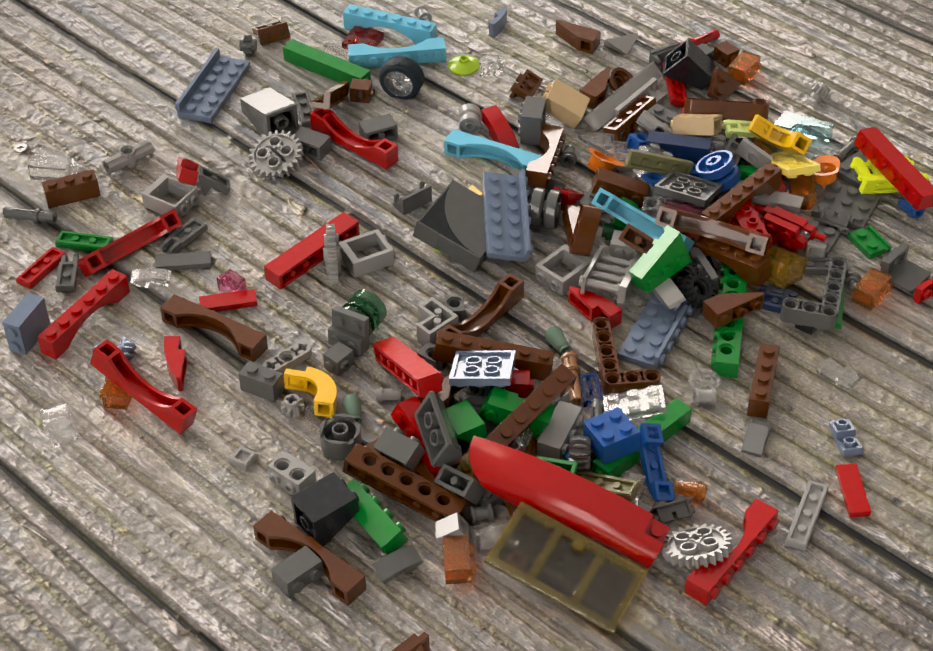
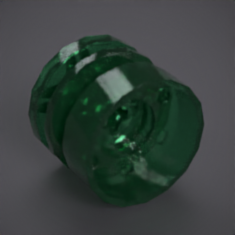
M368 290L356 291L348 299L347 303L342 306V308L369 317V336L387 316V309L382 300Z

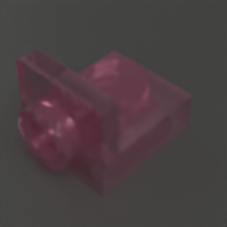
M231 268L217 277V285L220 292L228 288L232 291L247 290L245 278Z

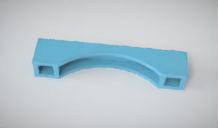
M351 4L343 12L345 29L359 32L368 27H387L404 34L415 44L427 38H437V23Z
M444 37L427 38L420 43L402 48H378L364 43L349 44V62L363 68L383 67L386 61L394 56H406L418 64L445 62L446 46Z
M455 129L444 140V154L459 159L467 157L489 158L505 163L512 168H518L520 171L523 169L525 174L528 163L542 157L535 153Z
M601 187L591 202L596 207H600L604 212L625 224L629 223L653 239L658 240L665 232L663 230L665 227L655 224L656 219ZM681 233L689 253L695 242Z

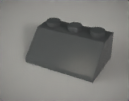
M429 391L414 413V417L431 466L442 467L443 464L454 466L462 456V449L458 444L455 430L450 422L449 413L445 408L444 402L434 391Z

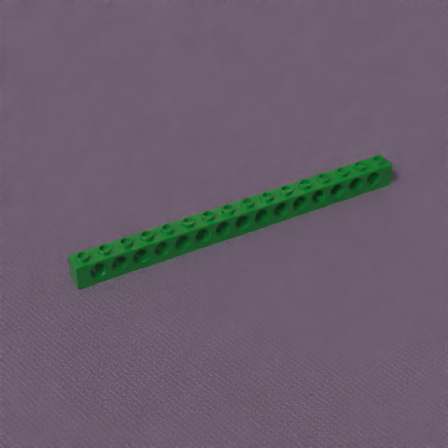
M737 164L741 173L738 183L744 181L758 169L754 166ZM722 264L721 275L724 277H720L719 288H723V290L719 289V294L746 293L747 282L743 281L728 265ZM743 317L714 330L713 340H717V342H713L712 353L716 354V356L712 355L710 367H714L713 375L737 378Z

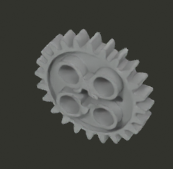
M276 130L275 134L269 131V136L263 134L262 140L257 138L258 144H252L254 149H249L251 154L248 155L250 159L248 162L253 172L257 176L260 175L262 179L267 177L270 180L273 177L275 181L278 176L281 179L284 178V174L290 176L289 171L295 172L294 167H300L298 161H303L302 156L304 155V148L300 139L295 134L292 135L290 131L285 133L284 130L281 133Z
M326 224L323 254L324 261H326L327 275H330V284H339V274H341L340 260H342L339 236L335 232V224Z
M706 523L702 526L695 524L694 527L686 525L685 529L679 527L678 532L671 531V535L666 536L662 546L663 558H666V562H671L673 566L679 564V568L687 565V569H690L692 566L699 569L700 565L707 568L709 563L716 565V561L723 562V557H729V553H732L731 534L727 533V530H722L721 526L715 528L714 524L706 527Z

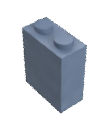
M27 293L2 322L11 351L27 355L38 341L37 336L50 325L44 297Z

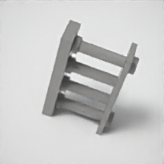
M600 245L598 251H594L592 261L586 272L579 278L580 294H584L587 287L590 286L615 292V295H618L617 303L624 304L634 286L629 270L642 255L636 253L634 259H630V261L603 255L604 246ZM601 262L609 263V264H613V265H617V266H621V267H625L626 269L620 268V267H616V266H612V265L603 264V263H601ZM597 270L605 271V272H609V273H613V274H617V275H621V277H620V276L611 275V274H607V273H603V272H599V271H597ZM592 278H596V279H600V280H604V281L616 283L617 285L610 284V283H606V282H602V281H598V280H594V279H592Z

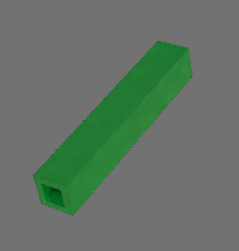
M292 39L283 46L284 61L338 83L348 81L350 87L353 78L371 80L370 70Z
M676 398L644 423L660 424L665 442L690 423L692 408ZM640 450L607 464H603L597 458L593 461L592 473L620 477L641 461Z

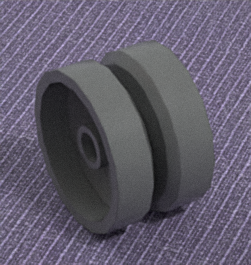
M535 187L529 217H531L530 226L540 227L544 221L545 228L556 230L561 213L562 192L560 190L551 189L547 196L545 188Z

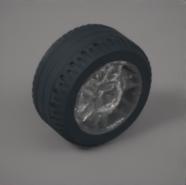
M394 56L384 64L379 74V81L381 87L389 96L408 100L414 98L419 93L424 83V73L421 66L413 59L406 56Z

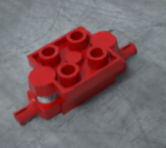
M757 204L754 205L755 211H758L763 216L760 220L764 222L766 231L772 236V244L780 243L781 247L794 252L795 255L808 244L809 240L817 239L824 243L827 239V235L818 232L815 226L809 224L808 220L777 206L773 208L767 205L764 208Z

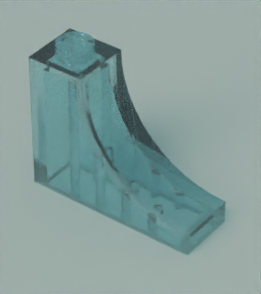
M787 110L773 123L789 131H799L810 139L827 142L831 140L834 128L832 123Z

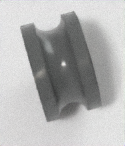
M856 272L847 273L844 279L845 288L851 291H856L860 288L862 283L860 274Z

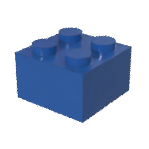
M620 407L583 421V436H588L591 439V449L603 464L640 450V431Z

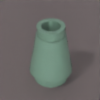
M552 326L545 332L546 341L561 355L570 350L561 328Z
M356 394L346 395L342 402L345 413L353 416L355 421L361 423V399Z

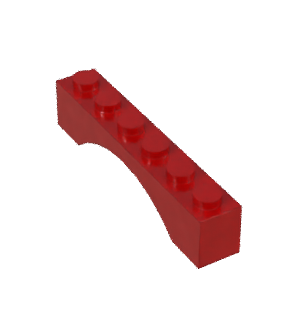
M317 108L310 113L311 130L331 136L332 141L385 169H389L398 162L397 144L385 138L371 140L359 136L350 130L329 109Z
M172 209L76 262L86 278L178 228L183 223L175 209Z
M112 269L40 333L37 338L41 353L55 360L58 359L69 348L78 329L92 313L107 304L119 303L130 293L127 275Z
M106 339L93 349L90 364L177 433L182 434L193 425L197 408L183 397L166 394L149 384L132 367L123 351L111 341Z
M756 498L745 511L743 537L732 550V553H729V557H723V562L716 561V565L709 563L707 568L703 565H700L699 569L695 568L686 578L684 593L706 606L712 599L715 600L719 596L721 588L730 583L733 574L742 569L745 560L753 556L756 547L765 542L768 533L776 529L779 523L777 519L778 510Z

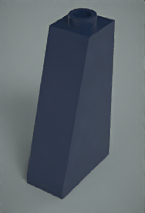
M650 131L646 141V152L689 160L695 164L715 150V146H712V139Z

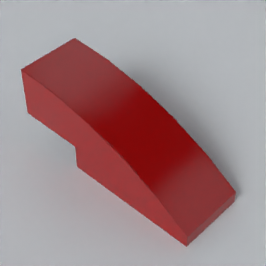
M494 105L481 109V121L489 129V136L493 141L519 149L517 139L498 106Z
M178 157L176 168L177 180L195 186L199 173L197 171L199 164L195 161Z
M573 286L568 288V302L589 321L593 322L597 317H605L610 321L611 329L621 324L622 309L593 292L586 290L584 294H580L581 288Z
M164 336V354L169 376L178 391H183L188 364L186 351L182 349L180 336Z

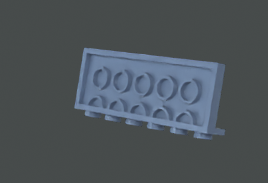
M215 48L187 89L183 91L182 96L176 101L175 109L177 110L178 117L212 123L251 67L250 61L220 56L219 48Z
M521 169L519 176L484 171L482 181L487 258L527 263L529 255L533 253V245L530 242L532 231L529 229L531 217H528L530 203H527L529 190H526L528 177L525 176V170Z
M695 285V291L699 295H701V293H699V287ZM653 293L620 348L617 358L647 369L658 370L661 365L665 364L667 353L672 352L674 341L679 339L681 329L686 327L688 316H692L694 308L691 305L688 306L686 300L679 307L669 310L656 299Z

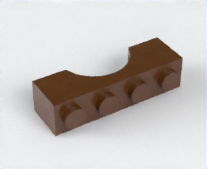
M760 343L747 416L767 419L779 346Z

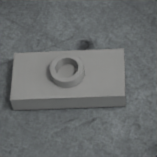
M747 138L741 141L735 151L736 154L757 169L766 163L770 164L773 159L771 155Z

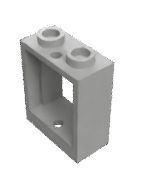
M165 174L141 193L145 208L162 215L175 209L179 218L199 202L197 187L180 182ZM168 192L182 197L175 205L161 200Z
M379 229L339 242L342 261L354 278L394 264L395 249L392 245H389L386 236L382 235ZM376 245L382 250L360 259L354 254Z
M564 244L535 265V279L549 287L552 291L564 296L568 293L569 287H576L578 285L580 276L584 275L592 260L586 256L570 254L568 245ZM561 262L574 269L563 278L551 271Z

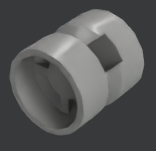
M467 103L460 107V131L472 135L480 131L481 112L477 105Z

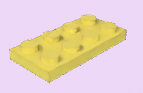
M786 151L771 154L773 159L770 164L777 165L778 168L782 169V175L787 176V178H797L798 175L802 174L810 176L814 175V172L821 171L819 163L802 155Z

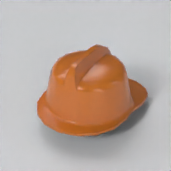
M589 148L591 156L587 166L594 172H597L598 167L612 171L616 166L625 167L624 162L607 156L599 150Z
M831 155L820 156L813 160L819 163L821 168L820 172H814V175H812L815 183L821 184L823 189H825L826 185L836 181L840 160Z

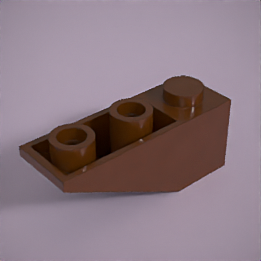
M556 20L555 34L578 51L593 54L600 45L601 31Z
M609 66L579 90L580 93L590 98L587 107L591 109L596 108L606 99L609 86L608 79L610 77Z
M764 293L718 294L704 301L702 315L715 328H719L763 308Z

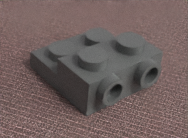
M336 305L332 308V325L328 328V344L334 346L336 343L341 342L353 349L354 357L362 356L369 349V317Z

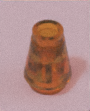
M677 480L674 492L685 495V497L693 496L692 500L696 502L699 500L703 501L707 494V485L703 484L702 481Z

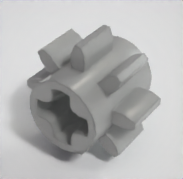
M822 82L819 85L815 83L810 88L813 91L810 95L819 103L822 100L826 102L831 97L828 94L831 89Z
M296 394L286 395L284 401H280L282 415L286 414L287 417L293 419L300 417L301 412H305L303 397L299 398Z

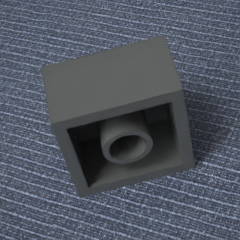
M526 96L525 102L521 103V113L518 114V123H520L518 137H520V144L539 146L543 125L546 124V98Z

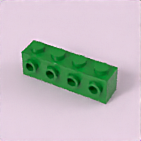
M353 478L347 483V487L351 491L354 490L359 497V512L354 516L356 521L387 555L398 550L408 541L404 534L406 529L399 521L396 523L392 521L394 516L387 508L384 510L380 508L382 503L375 495L372 497L368 495L370 490L363 482L358 484Z

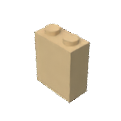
M557 78L553 83L549 82L542 98H546V113L573 129L581 121L590 100L589 97Z
M680 114L673 117L670 128L673 130V134L714 136L722 132V114Z

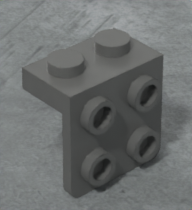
M903 242L898 247H895L887 257H883L880 262L881 270L879 277L908 293H913L916 286L925 282L931 273L907 260L909 245Z

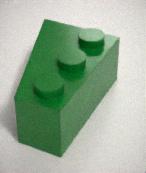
M668 225L663 229L665 232L658 240L655 239L653 241V246L647 254L643 253L629 270L634 285L647 294L692 262L681 233Z
M493 387L485 396L479 415L499 425L525 399L519 398L517 393ZM551 405L520 437L532 436L533 439H536L550 424L555 405Z

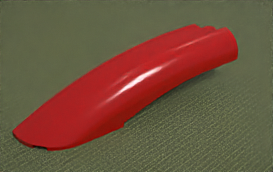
M477 436L472 438L469 446V462L473 475L488 491L527 513H534L586 535L647 569L652 565L670 530V527L652 518V513L581 476L547 461Z

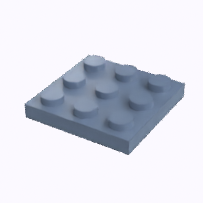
M516 350L456 351L449 376V386L460 388L465 386H510L516 360Z

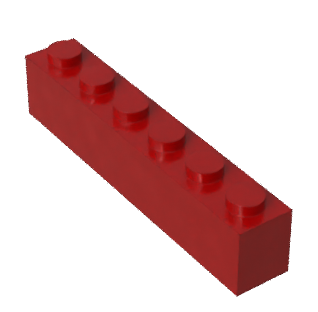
M877 127L859 130L854 145L917 211L933 207V185Z
M342 212L326 223L335 224V232L338 233L339 242L360 235L359 221L345 212ZM326 224L264 266L265 279L281 290L323 261Z
M393 336L373 343L376 361L420 398L427 396L429 391H434L435 393L443 391V376L441 372Z

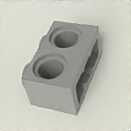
M286 451L268 465L270 481L275 485L278 484L291 495L317 482L315 470Z

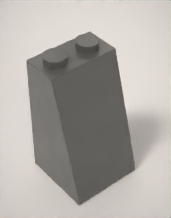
M269 87L240 98L242 113L262 135L269 136V131L275 134L276 130L279 133L284 130L285 133L290 131L291 134H294L299 130L297 104Z

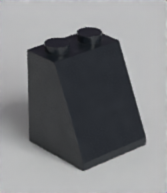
M686 39L664 56L663 75L665 77L700 90L710 86L715 62L691 39Z
M334 472L290 497L295 524L303 533L315 538L323 547L359 512V497L354 490L351 491L344 479L339 478Z

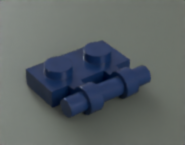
M762 284L760 290H758V292L764 293L763 308L761 309L777 313L781 312L783 299L798 297V292L791 291L790 288H777L772 284Z

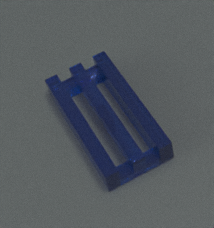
M598 373L578 374L583 407H587L593 399H596L594 398L590 378L594 379L597 399H601L603 402ZM583 378H586V383H587V388H588V393H589V398H588V399H587V396H586V391H585V386H584Z

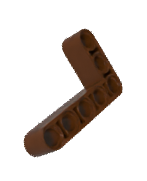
M685 98L684 114H722V119L752 121L754 116L759 114L768 120L769 102L766 99H753L752 102Z
M565 204L562 218L570 254L589 257L601 218L602 210L600 207L584 204L581 206Z
M605 317L595 318L592 325V340L603 394L608 398L656 395L660 391L661 373L656 369L620 371L610 321Z

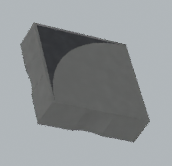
M452 180L417 221L413 236L432 248L447 254L454 261L471 271L476 272L487 258L484 198Z

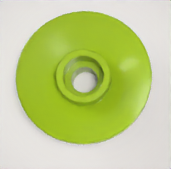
M458 55L451 58L448 62V69L457 75H471L480 68L479 60L470 55Z

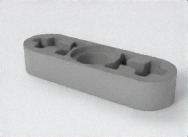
M306 341L297 342L266 360L262 366L284 373L286 369H292L312 356L311 344ZM284 358H292L291 361H283Z

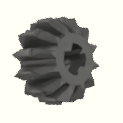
M577 435L570 438L569 461L578 462L577 471L589 470L591 467V439L588 436Z

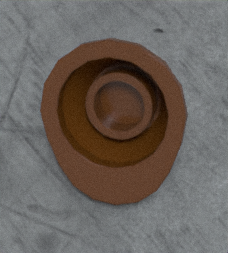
M617 67L613 69L608 79L610 89L615 92L631 79L633 75L624 68Z

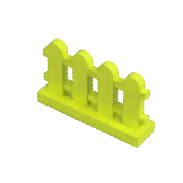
M905 156L909 160V162L914 166V161L910 160L907 156ZM859 157L853 158L850 167L855 169L858 174L857 179L862 181L859 187L861 194L899 192L869 159L867 162H864ZM922 173V175L929 181L930 177L928 176V174Z

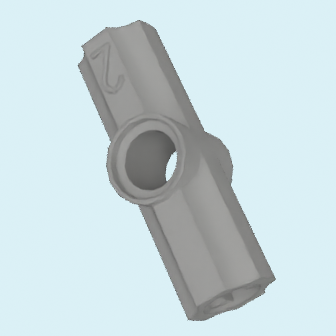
M646 110L637 119L636 123L648 132H659L658 129L662 128L664 133L673 134V130H671L667 123L661 122Z
M149 139L134 146H122L119 153L102 161L103 167L108 174L123 167L132 168L137 165V160L155 152L154 146Z

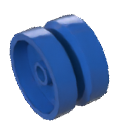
M727 150L709 153L696 164V172L699 178L723 184L721 192L734 187L741 178V173L735 164L733 154Z

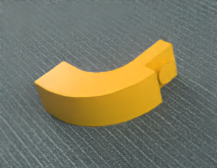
M759 114L754 116L748 128L760 140L796 155H805L812 142V139L801 132L783 129Z
M308 366L306 371L285 370V389L304 391L315 396L314 415L332 418V415L336 414L337 389L329 375Z

